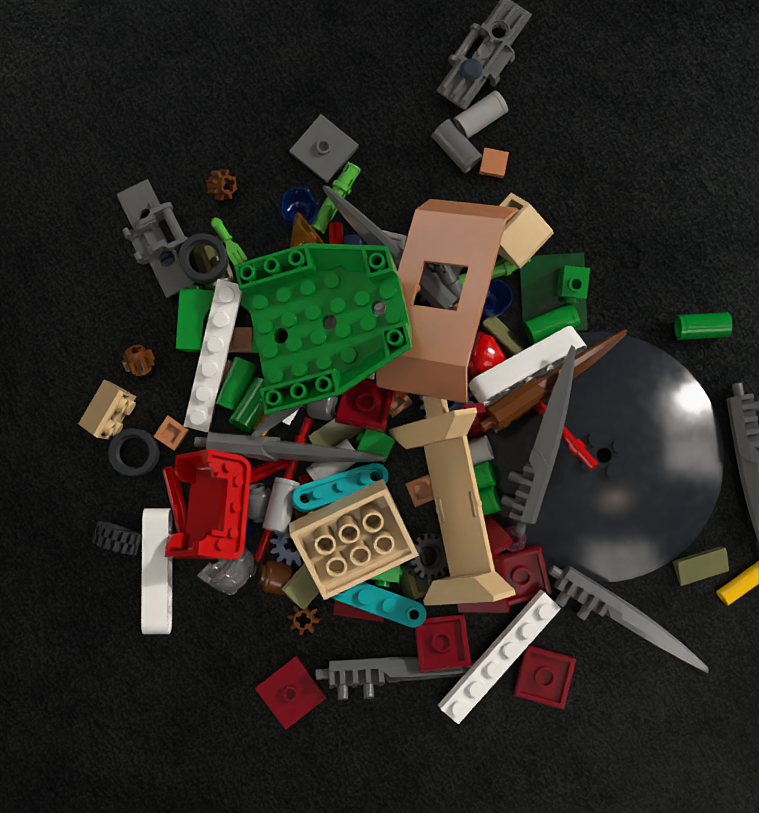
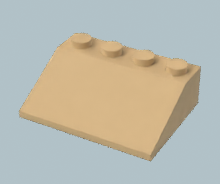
M383 479L289 523L290 535L324 600L419 556Z

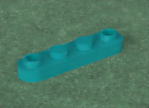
M371 463L300 485L292 494V505L300 512H309L324 507L377 482L371 480L370 474H374L377 477V481L383 479L386 484L388 481V471L382 464ZM300 496L307 497L308 503H302Z
M365 582L332 596V598L413 628L422 625L426 619V610L421 603ZM413 609L418 612L416 619L409 617V613Z

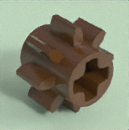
M228 169L211 171L212 176L206 180L207 193L215 194V200L232 199V193L237 190L236 177L228 175Z
M134 345L125 351L122 364L126 372L132 371V374L135 376H142L151 371L155 358L151 349L145 350L142 345Z
M294 605L296 614L288 615V618L293 620L290 629L298 628L300 635L306 629L313 633L314 627L312 623L320 622L319 618H314L317 608L311 610L307 606L303 610ZM302 613H307L306 617L311 619L307 620L306 624H301V619L297 618Z

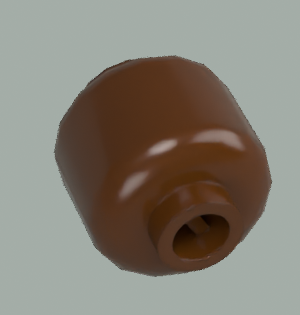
M273 559L268 560L266 564H262L258 574V584L261 585L262 590L267 593L285 595L281 589L295 574L292 565H287L284 561L277 562V560Z

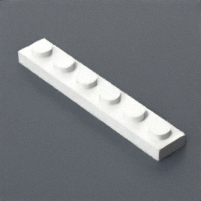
M222 279L217 280L184 422L185 427L204 432L210 431L216 407L215 402L219 394L242 296V291L239 290L237 283Z
M540 589L438 704L440 709L459 724L561 608Z

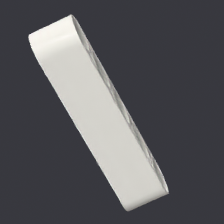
M572 326L565 327L478 375L470 381L468 388L479 403H483L485 407H488L534 377H542L563 364L571 345L576 349L575 356L583 352L587 345Z
M145 508L143 511L141 629L143 634H170L172 558L165 557L167 539L173 534L171 508Z

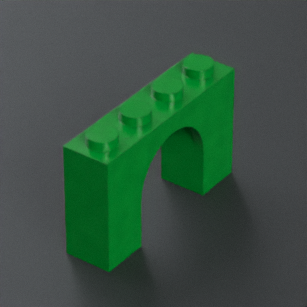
M188 285L187 289H180L176 349L180 352L201 353L216 286L212 287V290H202L203 287L197 285ZM242 292L239 307L244 308L250 313L247 294ZM253 328L252 353L255 356H259ZM281 331L277 334L276 339L278 343L281 340Z

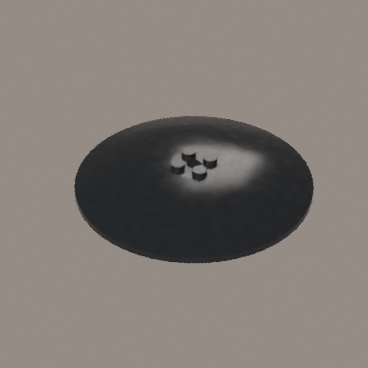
M583 332L577 334L587 345L586 349L616 333ZM625 335L605 355L572 380L564 426L576 439L579 438L586 445L585 449L599 464L590 470L578 456L574 457L567 449L568 445L561 438L536 523H527L524 534H519L514 531L517 520L509 517L512 508L501 505V511L490 514L511 537L513 542L510 545L515 550L539 544L547 571H549L552 565L561 570L566 566H571L597 583L617 582L642 576L676 558L693 542L707 523L715 507L723 478L724 450L721 430L715 411L700 384L683 365L663 350L648 342ZM549 400L547 402H543L546 405V407L548 405ZM533 406L527 414L520 416L517 421L512 420L508 427L501 429L497 433L492 428H489L480 435L487 436L493 451L494 459L488 461L496 478L497 485L494 488L497 491L500 502L503 495L516 499L517 495L515 494L520 484L508 480L510 472L514 471L523 474L524 465L530 464L529 458L543 419ZM601 448L609 452V459L605 463L599 462L596 457L597 451Z

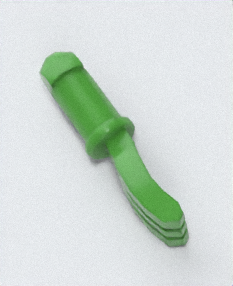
M216 217L213 218L211 226L217 232L222 244H226V251L232 263L236 265L247 261L248 259L239 245L231 241L232 236L229 235L222 220Z

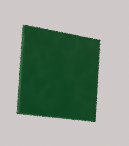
M584 253L532 256L530 258L531 261H528L520 268L523 334H526L524 322L568 304L563 302L564 298L557 297L560 267L565 265L585 267ZM579 299L578 304L571 303L575 307L580 319V326L574 328L575 331L587 330L586 299Z

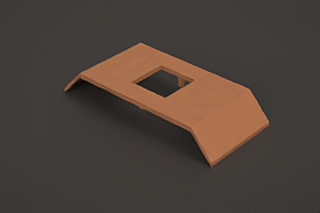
M430 199L415 209L398 268V275L412 327V348L376 371L377 386L379 388L468 404L467 367L505 224L508 219L519 211L518 208ZM425 262L468 268L457 311L413 305L416 293L421 289L419 282Z

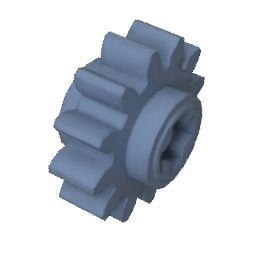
M290 528L287 534L275 532L278 535V539H270V542L276 544V548L272 549L271 553L278 552L280 554L277 562H281L285 558L287 559V565L290 566L293 560H295L296 564L301 566L302 559L298 549L294 551L292 547L288 548L286 545L289 542L288 538L291 537Z

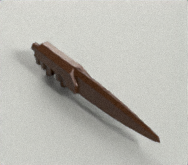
M627 329L604 339L576 355L573 379L613 348L626 335ZM563 364L541 378L539 376L534 377L489 407L485 413V419L478 423L479 428L483 432L492 428L497 433L501 429L508 427L512 420L517 421L520 416L527 414L532 406L536 408L540 402H547L551 397Z

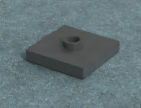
M320 114L289 152L328 184L359 148V144Z

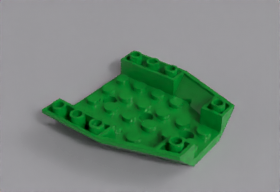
M306 243L234 265L239 290L247 294L266 387L261 388L260 393L265 415L339 396L412 348V327L400 277L388 246ZM378 303H385V313L380 316L374 315V306ZM335 317L337 321L336 326L333 329L327 330L324 326L326 319ZM282 330H286L288 333L287 340L284 343H278L276 339L277 334Z

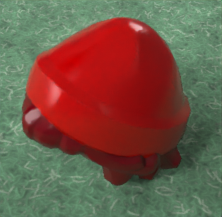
M482 331L476 333L467 367V380H472L505 361V355L494 337L486 335Z

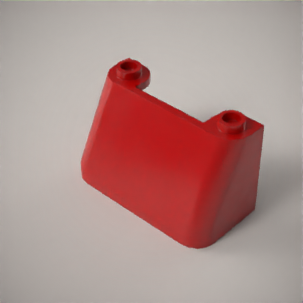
M213 449L176 455L175 475L180 481L190 483L185 533H174L169 536L166 542L165 557L176 559H237L243 553L251 478L249 460L241 455Z

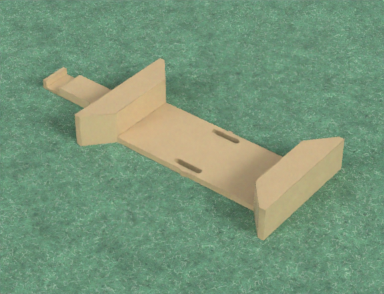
M423 396L427 419L389 429V433L405 449L424 446L436 512L438 513L450 576L432 582L423 600L424 606L494 602L516 595L514 588L496 573L494 569L481 507L482 502L479 497L467 440L468 431L477 414L476 407L449 412L447 400Z

